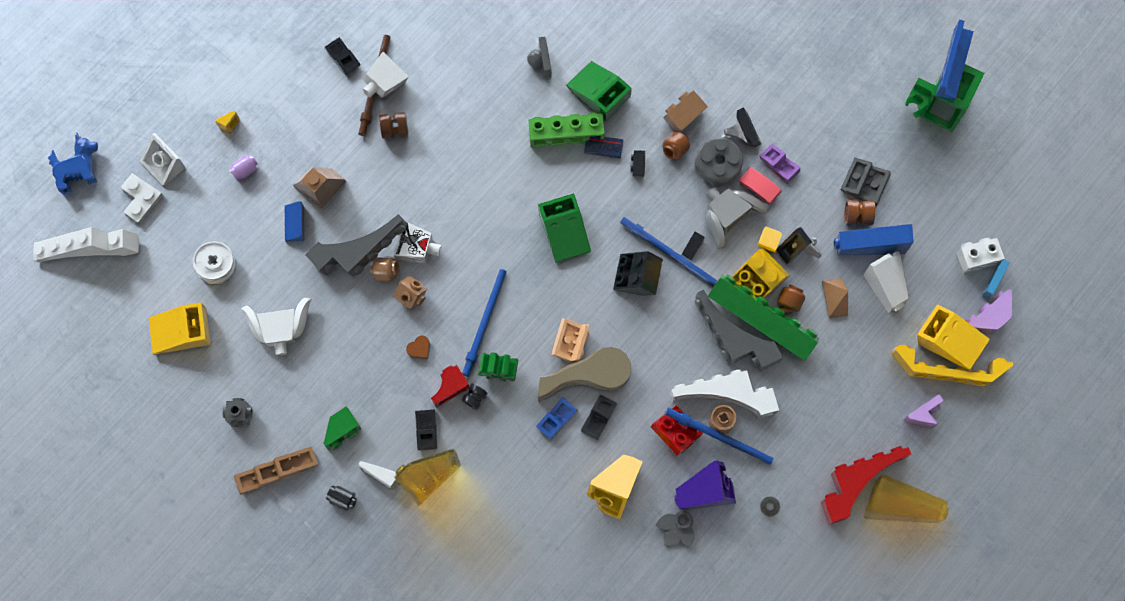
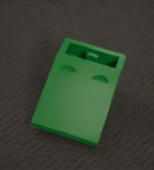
M590 61L566 84V87L594 112L602 113L604 121L608 120L631 97L632 88L619 76L593 61Z
M574 193L538 204V213L555 263L591 252Z

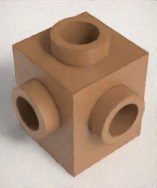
M408 276L399 283L393 297L411 310L417 305L420 306L425 301L426 297L424 295L427 288L419 281Z

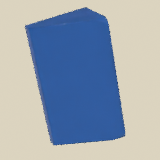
M302 201L285 205V242L304 241V205Z

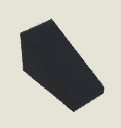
M694 231L682 255L692 260L704 242L705 237Z

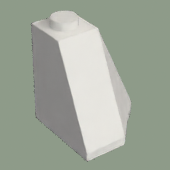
M897 251L893 253V257L887 254L871 263L863 275L888 313L893 310L898 312L905 307L904 303L908 300L901 255Z

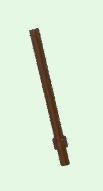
M386 34L383 36L378 57L382 52L387 54L391 36ZM376 93L371 97H367L364 112L361 113V124L358 132L360 136L366 135L368 124L371 123V111Z

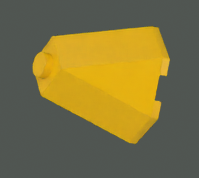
M623 455L591 481L587 495L591 500L595 499L598 502V508L601 512L621 519L642 461L632 456Z

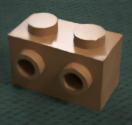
M694 90L689 94L686 91L678 98L680 102L676 106L672 104L665 110L667 114L663 118L675 132H681L708 107Z

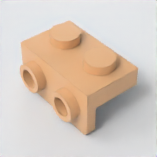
M566 318L562 319L551 355L570 363L578 362L584 354L583 347L589 337V325H580Z

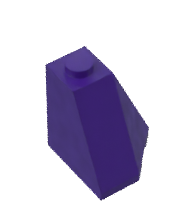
M713 461L676 488L674 499L678 509L692 510L736 503L732 480L724 474V471H726L724 462Z

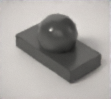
M545 36L538 37L539 50H532L527 56V61L533 68L542 66L544 78H550L552 73Z

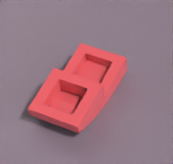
M751 167L739 179L740 185L754 192L757 198L769 205L782 192L776 184Z

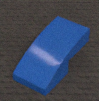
M562 397L536 427L549 439H552L578 409Z

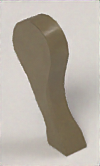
M614 347L602 348L586 359L570 364L552 375L540 377L538 402L546 400L560 390L572 385H586L605 391H616L624 387L628 382L631 374V362L627 354L620 349Z

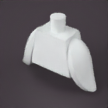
M303 298L296 310L288 309L256 314L248 306L241 308L246 316L254 337L267 346H275L276 356L287 355L286 344L295 343L296 338H299L303 333L308 308L312 299Z

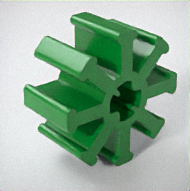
M495 352L490 354L481 353L478 375L486 376V379L490 380L497 378L503 382H506V380L515 381L519 359L511 358L507 354L499 356Z

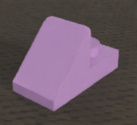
M937 395L903 420L906 423L934 428L937 423L931 414L941 408L939 404L944 400L940 395Z

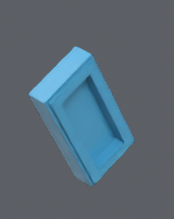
M1002 260L997 265L982 297L989 300L995 293L1010 262Z

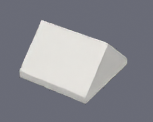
M153 133L139 161L164 186L186 167L180 158Z

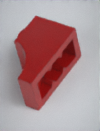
M457 365L446 367L442 371L443 373L440 374L442 379L441 387L431 397L436 408L469 388L467 380Z

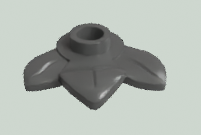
M680 511L676 515L665 514L657 521L656 526L665 530V546H674L681 541L688 547L694 540L695 533L692 529L693 517L690 513ZM681 518L686 519L687 523L685 525L680 524L679 520Z

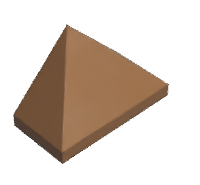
M841 278L823 280L822 285L828 317L847 316L848 290Z

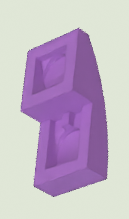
M771 144L759 156L775 174L787 183L801 171L800 167L786 157V153L774 144Z

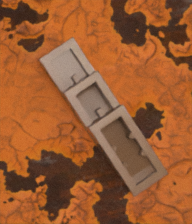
M311 446L276 457L273 461L235 474L234 480L239 495L304 472L318 466Z

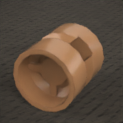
M720 405L712 411L708 424L710 428L723 434H728L736 423L737 416L730 406Z

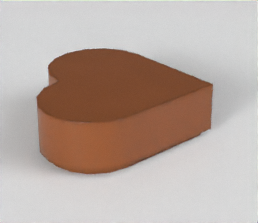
M424 335L418 336L415 342H410L407 345L406 351L408 355L413 358L428 359L430 341Z

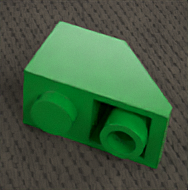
M347 406L329 418L323 443L328 451L339 448L343 444L342 441L347 438H354L359 434V430H361V427Z

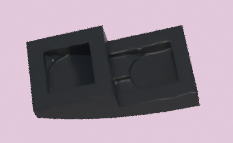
M340 37L325 46L327 53L345 75L361 66Z
M600 394L582 426L581 432L598 440L617 403Z
M435 409L415 411L417 450L437 449Z

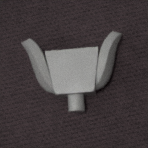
M715 188L711 189L707 193V197L712 202L708 205L706 222L716 241L717 249L724 247L725 234L748 217L751 212L764 214L769 211L771 206L744 191L727 189L720 194Z

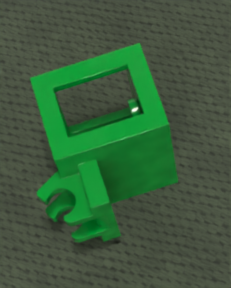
M965 64L957 98L954 101L935 96L941 74L935 85L918 77L905 105L908 106L910 103L917 104L918 111L913 113L915 118L921 117L953 132L967 111L985 73ZM936 98L956 107L950 122L930 113Z

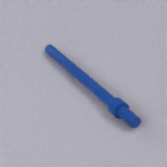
M623 217L620 221L622 225L632 231V234L637 237L640 236L713 287L718 281L643 230L644 227L634 224L626 217Z
M504 269L499 270L471 350L467 352L466 364L462 372L466 377H469L473 364L477 362L478 350L507 273Z
M668 407L664 413L677 420L683 426L688 425L769 465L773 462V457L691 419L690 415L686 413H679Z

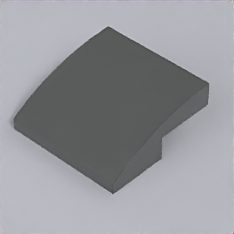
M854 157L842 184L841 191L861 201H874L875 206H877L891 172L873 166L872 162Z

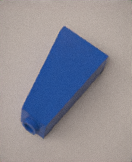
M912 224L839 232L837 237L834 238V249L837 250V256L893 255L897 251L900 254H906L914 243Z

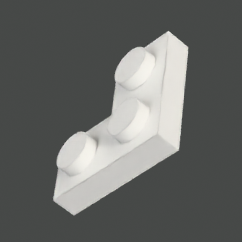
M133 173L120 187L134 198L125 209L124 214L138 224L142 223L163 196L160 191Z

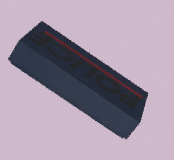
M589 136L590 139L585 143L584 153L621 159L624 139L604 136V139L601 140L600 136Z

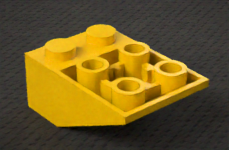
M763 248L758 249L732 277L736 280L735 283L741 287L744 285L753 291L752 294L756 297L761 296L766 299L790 275Z
M201 302L182 305L149 317L153 355L211 345L207 309Z
M938 304L917 334L918 345L969 371L990 341L988 337L956 313Z

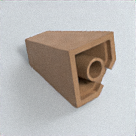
M313 167L305 171L293 186L322 208L346 182V179L333 169Z

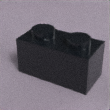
M634 150V153L631 154L633 165H631L630 172H633L632 176L644 177L645 151Z

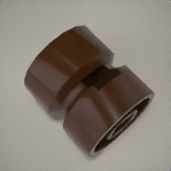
M405 112L395 113L394 116L390 114L379 115L382 139L392 138L394 134L398 137L408 136ZM393 123H398V127L394 128Z

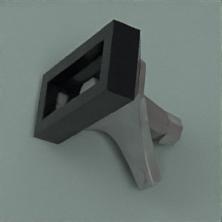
M744 107L737 110L734 125L723 130L722 138L728 140L738 138L754 147L761 145L762 143L748 112Z
M802 227L797 228L776 249L786 264L791 263L801 252H806L818 259L822 256V253L814 247L817 244V238H809Z

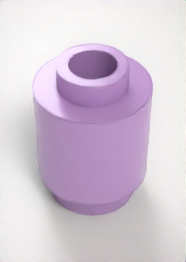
M246 154L234 162L229 170L238 181L241 178L245 179L256 171L258 163L252 155L248 157Z

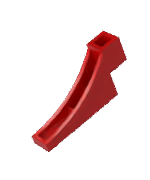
M902 446L891 449V453L885 455L883 452L872 455V459L869 460L861 458L853 461L854 464L850 466L846 464L836 466L831 476L838 495L836 492L827 494L825 499L821 501L828 524L840 522L851 517L850 510L866 484L886 467L912 455L909 447L903 449Z

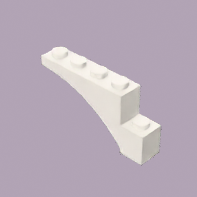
M89 227L35 242L33 261L40 263L60 258L93 255L127 256L139 253V235L125 229L107 233Z
M741 369L734 370L727 376L722 374L712 376L711 380L704 381V379L695 380L692 382L693 384L685 386V384L676 385L670 393L672 401L689 398L726 401L756 414L758 419L775 415L779 411L773 388L761 387L753 392L748 372H742Z

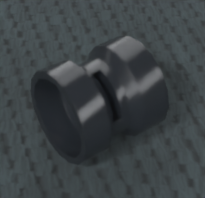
M471 383L468 388L469 392L462 397L461 401L469 407L478 410L481 400L485 399L488 393L478 385Z

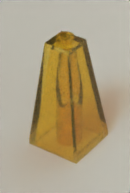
M882 474L874 482L864 518L939 523L947 518L949 508H947L948 501Z

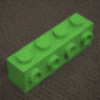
M592 112L587 115L571 114L563 117L554 115L550 118L534 117L528 119L530 147L586 143L590 139L589 136H600L602 140L605 135L602 113Z

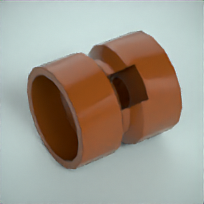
M846 200L844 209L845 224L857 225L860 222L861 225H873L875 221V202L862 201L859 203L858 200Z

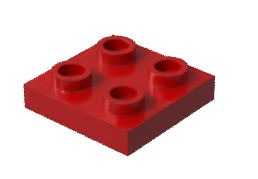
M677 405L672 408L679 413L683 412ZM665 414L650 426L677 456L686 451L703 434L688 425L683 426L679 424L677 420Z

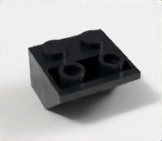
M649 251L620 254L613 290L639 296L656 295L663 259Z

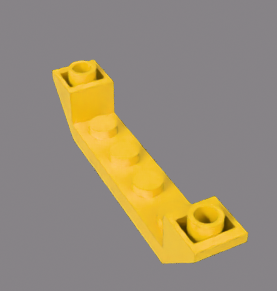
M898 345L892 350V356L909 376L986 387L1013 366V362H1007V359L995 358V360L988 364V374L982 370L969 372L965 368L948 369L945 365L933 367L928 366L924 362L914 364L915 349L910 348L908 345Z

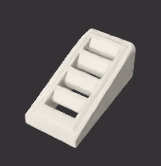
M362 461L358 464L361 470L390 489H393L401 478L399 473Z

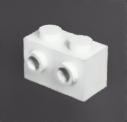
M990 237L979 240V243L972 244V242L962 244L956 253L964 274L996 266L1005 259L998 239H990Z

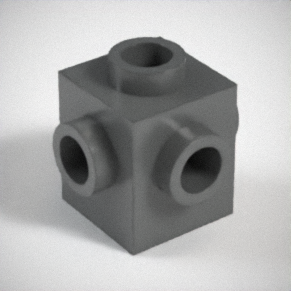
M233 398L232 401H226V407H223V418L232 427L250 425L253 410L243 398Z

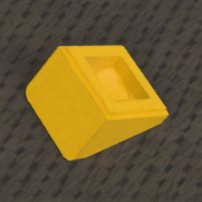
M233 110L217 118L215 122L220 129L230 134L240 118L236 111Z
M764 227L757 246L775 252L782 233L769 227Z

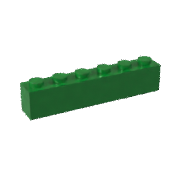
M722 274L708 297L806 361L819 342L818 334L810 328L807 330L803 328L797 319L793 317L790 319L785 316V312L780 308L770 306L765 298L753 295V291L747 286L743 285L741 287L735 283L736 280L732 276Z

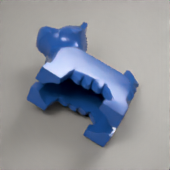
M77 132L75 133V155L73 157L59 161L54 150H51L48 157L50 160L49 164L53 167L52 174L56 179L57 189L63 195L72 192L71 188L68 187L70 180L73 182L74 180L78 181L84 178L89 185L97 182L93 172L91 156L94 152H97L98 142H90L87 138H81Z

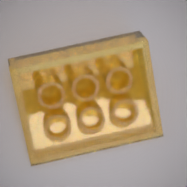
M451 449L410 462L406 466L403 464L396 470L394 478L405 494L419 507L461 467L457 452Z

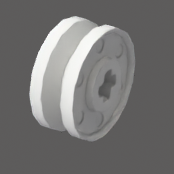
M213 241L201 245L196 250L193 257V267L202 280L215 285L224 283L231 278L235 272L236 261L229 247L223 243Z

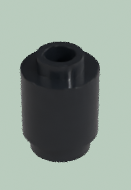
M332 485L326 496V500L330 504L345 511L353 509L357 502V498H355L356 493L339 485L337 487Z

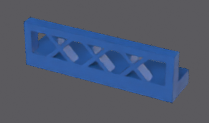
M960 19L952 33L935 95L952 101L957 96L974 31L964 29L965 21Z

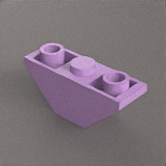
M1010 289L1005 293L1000 291L993 297L995 301L991 305L987 302L979 309L981 313L977 317L973 314L966 322L982 334H994L1012 318V291Z

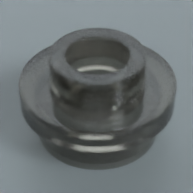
M766 497L760 503V510L765 516L773 517L779 512L780 503L774 497ZM772 504L773 510H768L766 505Z

